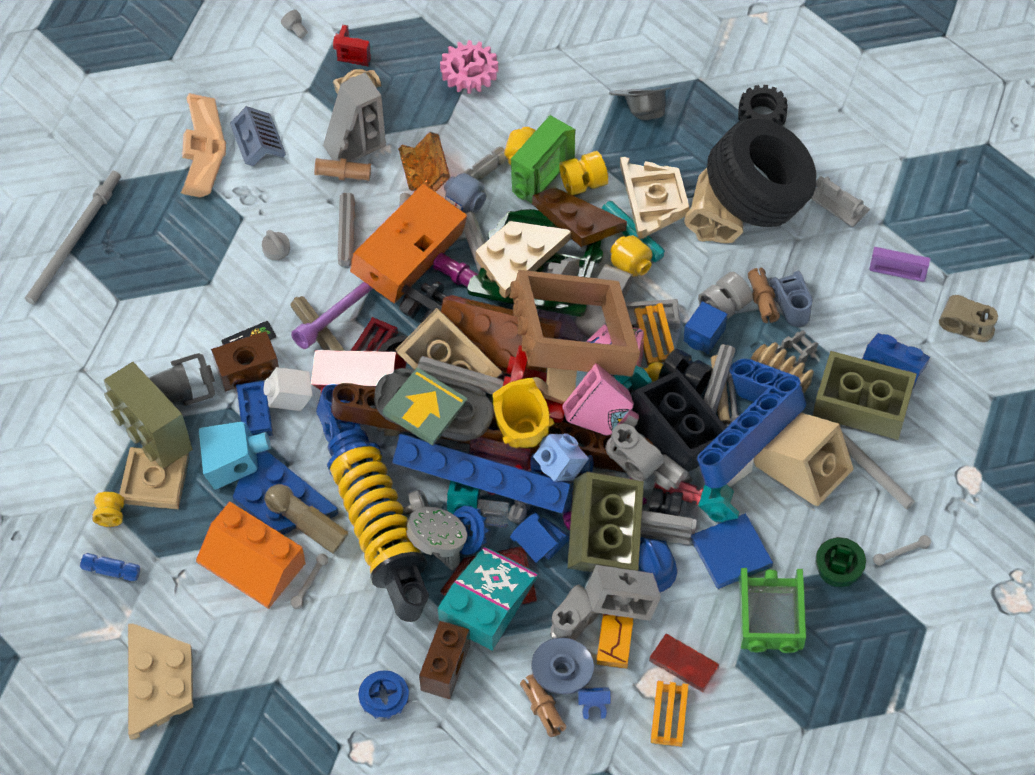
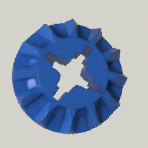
M472 506L460 507L453 514L463 523L467 532L466 542L460 553L470 555L480 552L481 545L487 543L484 536L489 531L484 526L487 518L481 516V510L478 508H473ZM466 525H471L470 529L473 532V535H470V530Z
M386 670L374 672L367 676L360 685L358 692L359 702L364 712L373 715L375 719L378 717L390 719L391 716L397 713L401 714L402 709L408 703V686L405 680L395 672ZM381 685L386 689L387 694H393L388 696L386 705H384L381 698H375L380 695Z

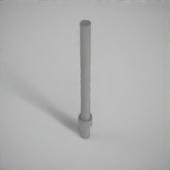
M112 171L103 185L97 187L92 195V201L26 295L25 300L28 303H36L101 206L107 204L112 197V190L121 178L118 172Z

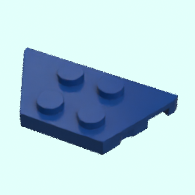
M268 451L256 453L258 469L256 472L239 479L233 494L234 503L241 509L283 535L296 529V524L282 514L270 511L266 506L265 494L273 485L283 484L288 486L293 491L294 496L308 506H313L324 515H329L330 518L338 514L336 506Z

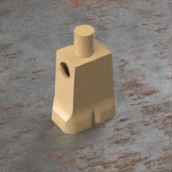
M706 168L698 177L691 209L686 213L684 219L685 225L696 234L699 241L733 243L743 233V221L732 215L717 199L710 186Z

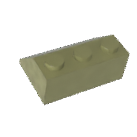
M586 472L574 479L567 569L593 572L596 565L638 571L644 481Z

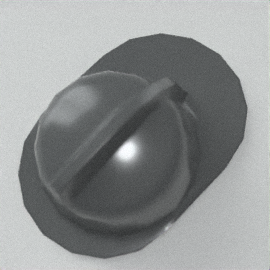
M671 87L659 90L610 91L609 94L625 96L630 112L641 120H649L664 116L666 90L671 89Z

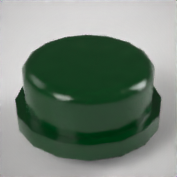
M836 537L828 539L821 544L816 553L815 564L819 576L825 583L833 587L842 588L850 586L862 576L866 567V556L863 549L856 542L848 538Z

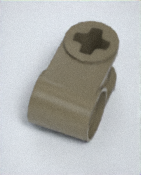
M952 295L949 297L940 316L939 325L948 332L957 333L978 342H987L994 336V325L997 323L998 313L989 305L969 300L961 295Z

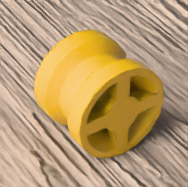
M100 492L94 497L96 510L92 514L93 522L105 527L120 525L123 521L121 509L124 507V497L114 492Z

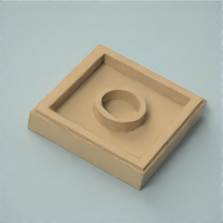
M130 447L119 493L125 499L124 504L179 509L190 458L189 453L163 469L156 460L151 462L142 448Z

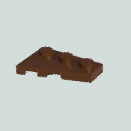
M556 187L534 194L532 197V205L558 228L571 231V239L580 247L626 230V220Z

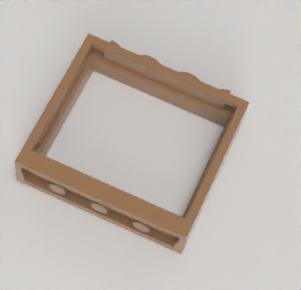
M518 270L516 280L510 284L511 293L509 297L513 298L514 301L513 314L518 318L517 331L519 335H522V351L526 352L529 366L589 372L596 363L609 374L633 375L640 351L619 281ZM534 299L601 306L612 345L543 338Z

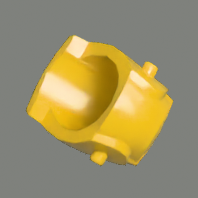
M533 378L511 382L493 393L494 413L497 424L504 436L503 441L505 444L508 443L514 448H530L536 446L545 436H548V428L554 425L552 418H549L547 403Z

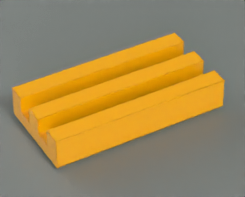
M658 303L656 306L649 305L642 309L640 307L635 308L634 315L637 327L644 331L643 351L647 366L653 362H665L668 355L674 350L663 303ZM653 313L658 315L667 355L663 353ZM643 315L648 317L658 357L652 356Z
M657 680L650 743L682 747L689 684L682 683V686H679L675 682L663 684L664 681ZM662 692H667L669 694L664 737L658 736ZM675 694H681L677 738H670Z

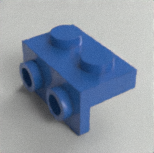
M877 333L867 345L862 359L916 373L914 389L918 377L928 365L930 356L924 354L917 347H908L897 342L893 336Z

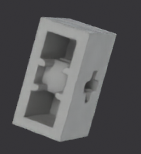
M596 565L586 586L594 613L650 621L661 599L654 575L648 572Z

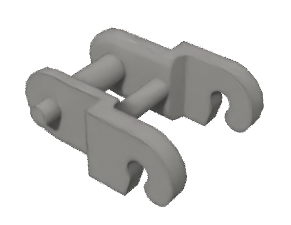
M804 330L797 332L792 338L786 337L782 340L781 346L778 345L776 353H779L782 349L794 347L801 354L798 362L795 361L794 367L802 362L806 363L807 357L817 351L818 343H811L805 337L806 332ZM801 341L807 348L802 350L797 343Z

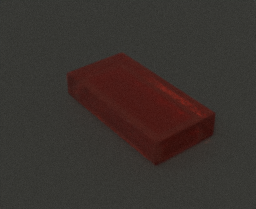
M667 633L649 659V662L702 693L718 671L720 665Z

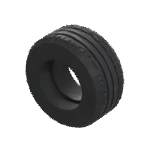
M754 118L737 122L711 149L708 156L707 174L715 196L732 215L754 226L776 227L786 223L812 198L816 189V169L808 149L794 133L771 120ZM756 167H758L761 171H763V173L768 177V179H767L766 177H764V176L756 169Z

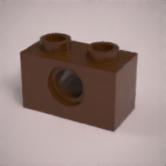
M267 331L211 349L214 364L225 392L232 389L237 390L236 385L266 380L271 376L276 367H279L278 359Z
M439 621L419 674L421 691L451 699L470 648V629Z

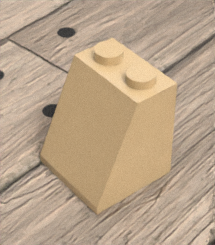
M800 413L754 457V463L757 468L815 506H819L854 470L840 424Z

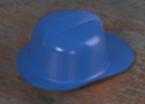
M640 537L638 571L653 573L659 592L670 588L676 580L677 566L666 541Z

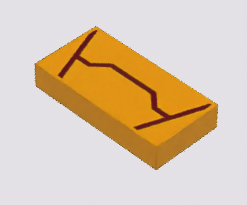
M603 614L596 665L628 668L634 618Z

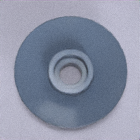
M553 638L545 641L536 649L532 657L531 669L535 680L545 690L555 694L568 695L578 692V690L585 688L589 684L594 672V661L588 649L581 643L569 638ZM564 669L567 673H559L556 670Z

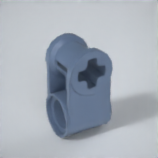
M798 270L793 272V275L780 279L777 277L771 278L770 287L774 289V299L778 302L787 323L795 327L806 325L810 321L813 299L805 285L801 272Z

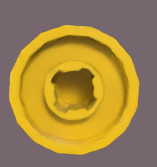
M598 151L584 154L580 160L572 158L559 164L564 188L567 193L573 196L586 192L587 187L596 189L608 184L606 165Z

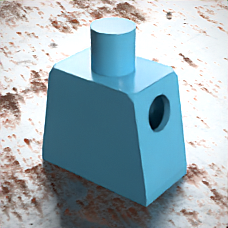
M244 422L199 429L203 474L214 490L256 472L258 469L256 453L271 449L268 434L264 432L253 436Z

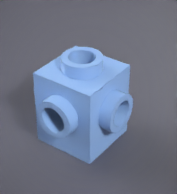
M549 434L540 442V447L533 456L540 464L543 473L550 476L554 482L573 481L589 459L579 448L577 440L569 434Z

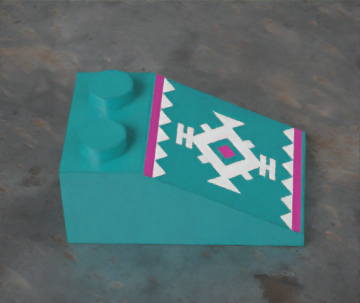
M484 547L452 584L438 607L439 621L470 629V640L493 651L537 579L538 573Z

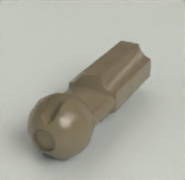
M276 484L271 486L266 492L264 500L270 511L285 516L296 524L297 529L332 554L337 551L347 537L348 531L313 506H308L294 496L293 491L288 486Z

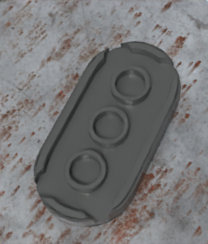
M396 369L393 373L385 374L381 377L376 385L374 395L375 406L378 412L392 423L397 424L383 415V409L415 371L413 369ZM431 375L467 398L466 405L441 436L462 441L473 440L482 436L491 425L494 411L491 400L489 402L486 394L474 385Z

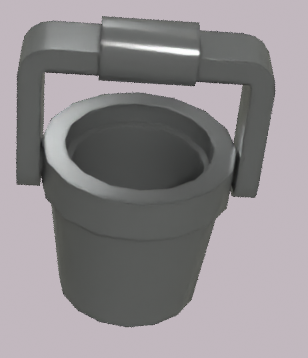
M200 353L170 361L173 366L172 368L149 377L171 402L183 400L184 406L210 399L215 395L212 383L215 382L211 367L206 364L204 356ZM198 358L200 364L199 371L209 394L193 399L191 386L182 363Z

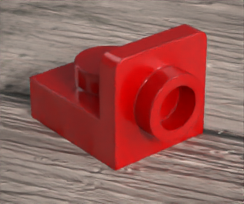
M342 25L340 33H336L333 39V49H336L337 61L368 67L371 60L369 41L350 38L348 25Z

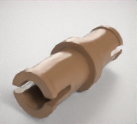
M316 158L314 175L339 177V180L343 181L345 178L370 181L371 164L347 162V159L341 158L340 161Z
M754 268L747 275L753 289V301L758 304L762 316L761 319L764 323H768L767 316L770 323L776 322L780 318V313L774 301V289L769 286L765 270L759 268L761 274L759 275L758 269Z
M533 674L528 675L526 679L529 683L527 684L523 679L520 682V686L532 704L530 709L534 715L539 716L549 737L561 734L558 727L561 731H564L566 724L555 708L556 702L553 696L547 694L546 690L537 683Z

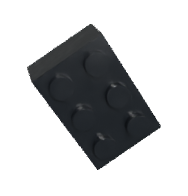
M679 370L635 390L632 395L634 405L631 410L639 415L635 426L645 438L653 443L662 455H667L687 472L699 467L698 455L727 428Z

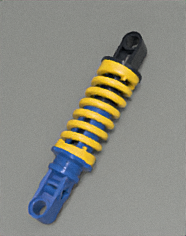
M338 384L326 385L322 390L316 413L322 424L325 438L329 442L327 448L332 456L327 463L328 470L338 486V493L343 499L344 508L349 513L348 518L354 526V533L359 539V546L362 552L365 553L364 559L367 565L370 566V578L373 585L378 588L387 589L395 613L401 620L406 622L416 621L420 618L429 598V593L420 575L427 566V560L421 553V550L416 548L407 537L408 519L402 515L403 506L397 502L398 494L396 490L392 489V479L386 475L388 470L386 465L381 462L382 452L380 451V446L374 442L369 443L367 433L361 429L360 424L342 421L333 416L331 412L332 394ZM341 400L343 403H350L347 400Z

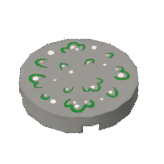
M436 507L419 508L410 515L407 522V537L416 548L426 554L432 555V552L439 553V557L454 556L463 549L466 542L467 532L465 526L459 518L446 510Z

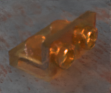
M429 132L414 148L403 144L398 148L409 190L415 192L422 184H425L436 192L450 178L439 134Z

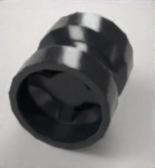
M653 488L649 512L680 516L683 493L673 492L668 494L664 493L662 489Z

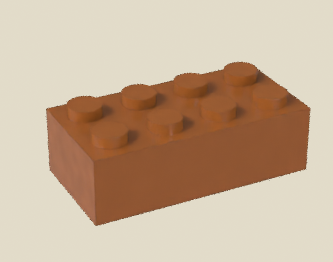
M454 295L443 298L441 312L502 372L509 374L507 373L510 356L516 357L519 345L522 346V335H519L517 331L518 318L514 316L513 310ZM538 316L543 338L558 339L562 322ZM527 363V369L547 373V368L529 366Z

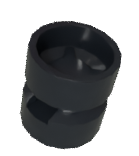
M675 348L666 358L658 379L679 370L696 392L701 395L709 383L713 368L700 360L693 362L691 355Z

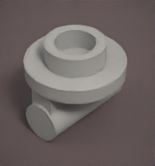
M663 455L664 463L653 472L656 476L654 481L666 490H669L671 487L677 489L681 481L687 477L688 472L667 455Z

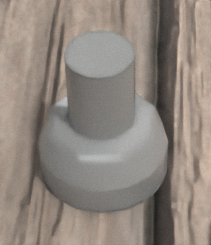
M297 10L289 11L281 19L282 26L287 30H293L299 38L307 35L308 31L301 24L302 17Z

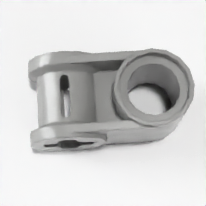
M619 424L613 429L611 438L606 444V452L633 480L645 481L664 463L661 452L642 437L634 427L628 424Z
M576 585L553 612V624L550 632L552 639L569 638L576 640L584 629L600 614L593 612L587 591L581 585Z

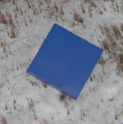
M746 513L740 515L737 519L727 520L691 535V541L717 590L739 581L741 568H747V575L750 577L773 566V561Z

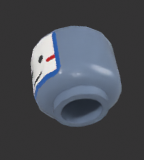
M461 173L456 177H450L444 187L446 191L445 199L464 213L469 211L478 212L486 201L487 195L483 183L469 174Z

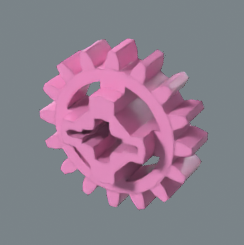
M468 40L467 45L464 46L461 42H457L458 48L455 49L449 46L448 54H442V61L440 62L443 81H448L449 88L456 85L457 92H460L463 88L467 89L468 94H471L473 88H476L478 92H482V85L489 88L491 80L497 79L496 53H491L490 46L483 49L482 42L480 41L476 46L472 45L471 40Z

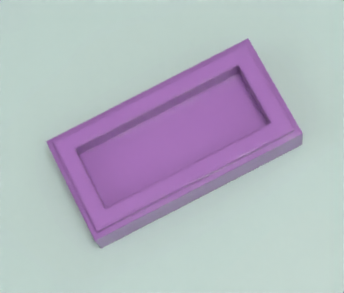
M874 246L869 270L925 282L930 258Z

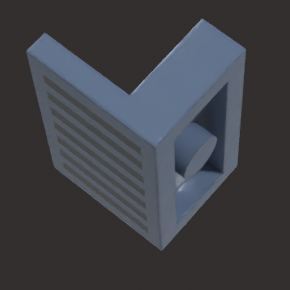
M245 106L230 122L245 164L254 166L266 153L282 158L286 155L270 113Z

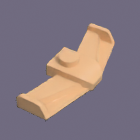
M189 93L186 99L189 104L194 130L186 129L183 134L182 158L193 161L181 193L195 197H204L212 191L220 164L226 155V141L223 137L215 98Z

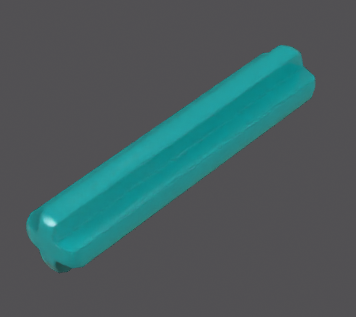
M608 201L602 206L603 210L627 221L626 230L622 232L626 237L632 235L638 237L634 221L613 201ZM651 236L640 239L652 250L651 260L653 262H658L664 257L665 250Z

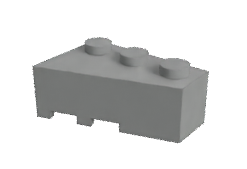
M366 72L356 77H351L340 84L323 143L332 160L340 161L341 158L347 159V162H353L386 146L381 94Z

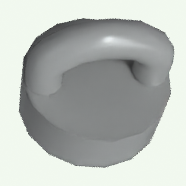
M266 231V236L262 240L264 255L271 260L285 258L290 252L288 237L281 232Z
M416 490L409 493L410 505L403 507L402 515L412 513L419 508L430 507L423 491Z

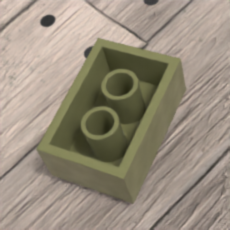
M830 351L817 393L813 416L899 440L917 374Z
M134 362L129 363L104 379L107 390L104 396L113 408L110 411L112 418L118 426L124 425L127 428V434L135 444L139 442L143 446L142 449L151 462L156 460L164 469L193 450L182 413Z

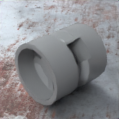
M729 272L719 279L716 285H711L698 295L699 305L703 301L727 313V319L753 299L749 285L735 272Z

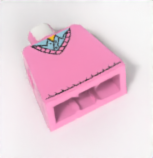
M596 363L562 405L568 422L606 436L611 435L613 429L619 424H628L634 427L639 419V415L631 410L634 403L628 389Z

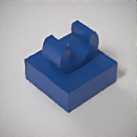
M589 687L578 690V703L583 705L582 714L584 719L589 718L588 711L593 706L600 708L601 719H605L607 710L604 704H611L609 687Z

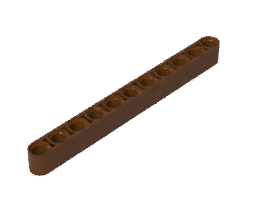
M343 382L334 388L331 412L337 419L412 433L401 425L386 420L377 409L370 407L372 405L375 406V387ZM341 400H347L350 403H343ZM494 411L490 427L497 430L488 429L482 436L478 437L482 438L479 439L480 442L476 441V439L462 441L440 436V439L478 446L483 445V447L494 446L497 447L495 449L499 450L500 448L502 450L505 448V451L510 449L516 453L517 450L519 453L522 449V451L528 452V455L536 453L540 447V443L530 448L509 447L508 443L505 444L503 441L504 436L497 424ZM554 422V425L549 426L548 435L569 434L578 443L583 444L585 447L579 446V448L586 456L592 455L593 467L627 473L606 452V444L611 435L606 436L565 422ZM645 438L650 444L653 445V443L649 439Z

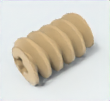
M774 342L769 347L763 344L754 352L751 360L797 376L800 379L803 393L807 391L814 371L810 369L805 374L802 373L805 367L803 362L794 367L796 357L793 355L785 360L787 350L782 349L779 353H776L778 343Z

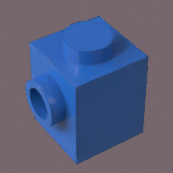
M702 301L685 325L683 341L691 348L709 354L726 330L727 313Z

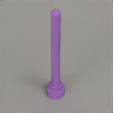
M365 282L361 283L311 324H300L291 332L292 339L300 348H309L316 342L319 331L373 288Z

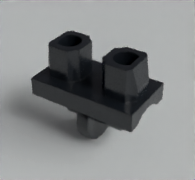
M438 281L432 286L424 283L421 290L426 293V296L405 284L401 290L405 297L398 309L406 316L414 319L420 308H424L427 312L420 321L422 323L436 308L441 311L442 306L437 302L440 301L442 303L443 298L448 297L443 294L444 284Z

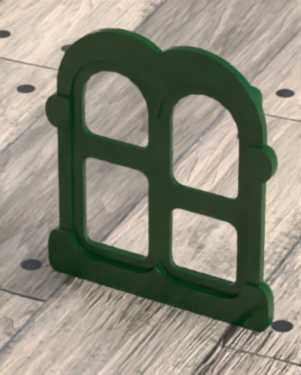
M539 210L508 211L499 221L496 229H491L488 232V240L510 221L558 227ZM601 240L588 244L582 257L555 253L545 263L554 262L561 264V261L564 259L577 258L580 259L577 276L591 278L595 264H599L603 260V251L600 249ZM545 263L542 266H540L535 272H542ZM480 268L479 274L470 279L467 288L469 295L514 304L513 298L509 297L510 294L506 298L501 296L499 293L500 287L495 281L491 282L484 268ZM534 299L536 309L576 317L584 316L587 309L586 304Z

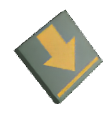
M417 367L384 407L383 415L433 446L466 405L467 398Z

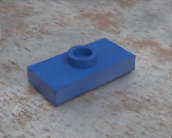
M265 381L236 385L241 422L247 425L253 436L264 432L268 436L273 435L270 408L267 396L264 394Z

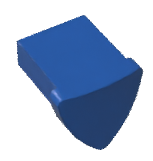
M537 513L525 519L510 536L514 542L517 541L535 563L539 562L561 542Z

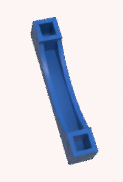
M400 434L392 461L394 464L562 514L570 511L573 498V482H554L550 476L469 454L437 442L432 446L417 436L410 434Z

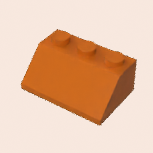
M229 502L211 523L196 558V563L268 609L306 564L302 546L232 502Z

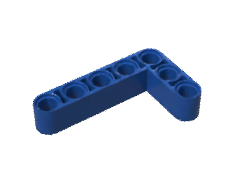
M740 359L732 363L730 374L737 395L753 403L698 455V464L706 486L720 488L730 482L805 409L806 400L800 379L797 376L751 359Z

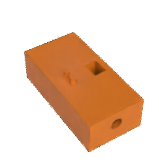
M422 184L353 253L350 272L395 304L403 296L401 290L405 284L411 287L433 265L435 258L440 253H444L463 234L467 215L425 184Z

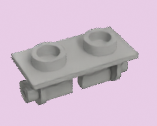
M820 176L817 179V188L811 199L851 227H854L870 210V208L863 204V200H858L848 192L843 191L839 186L831 182L829 177L824 178Z

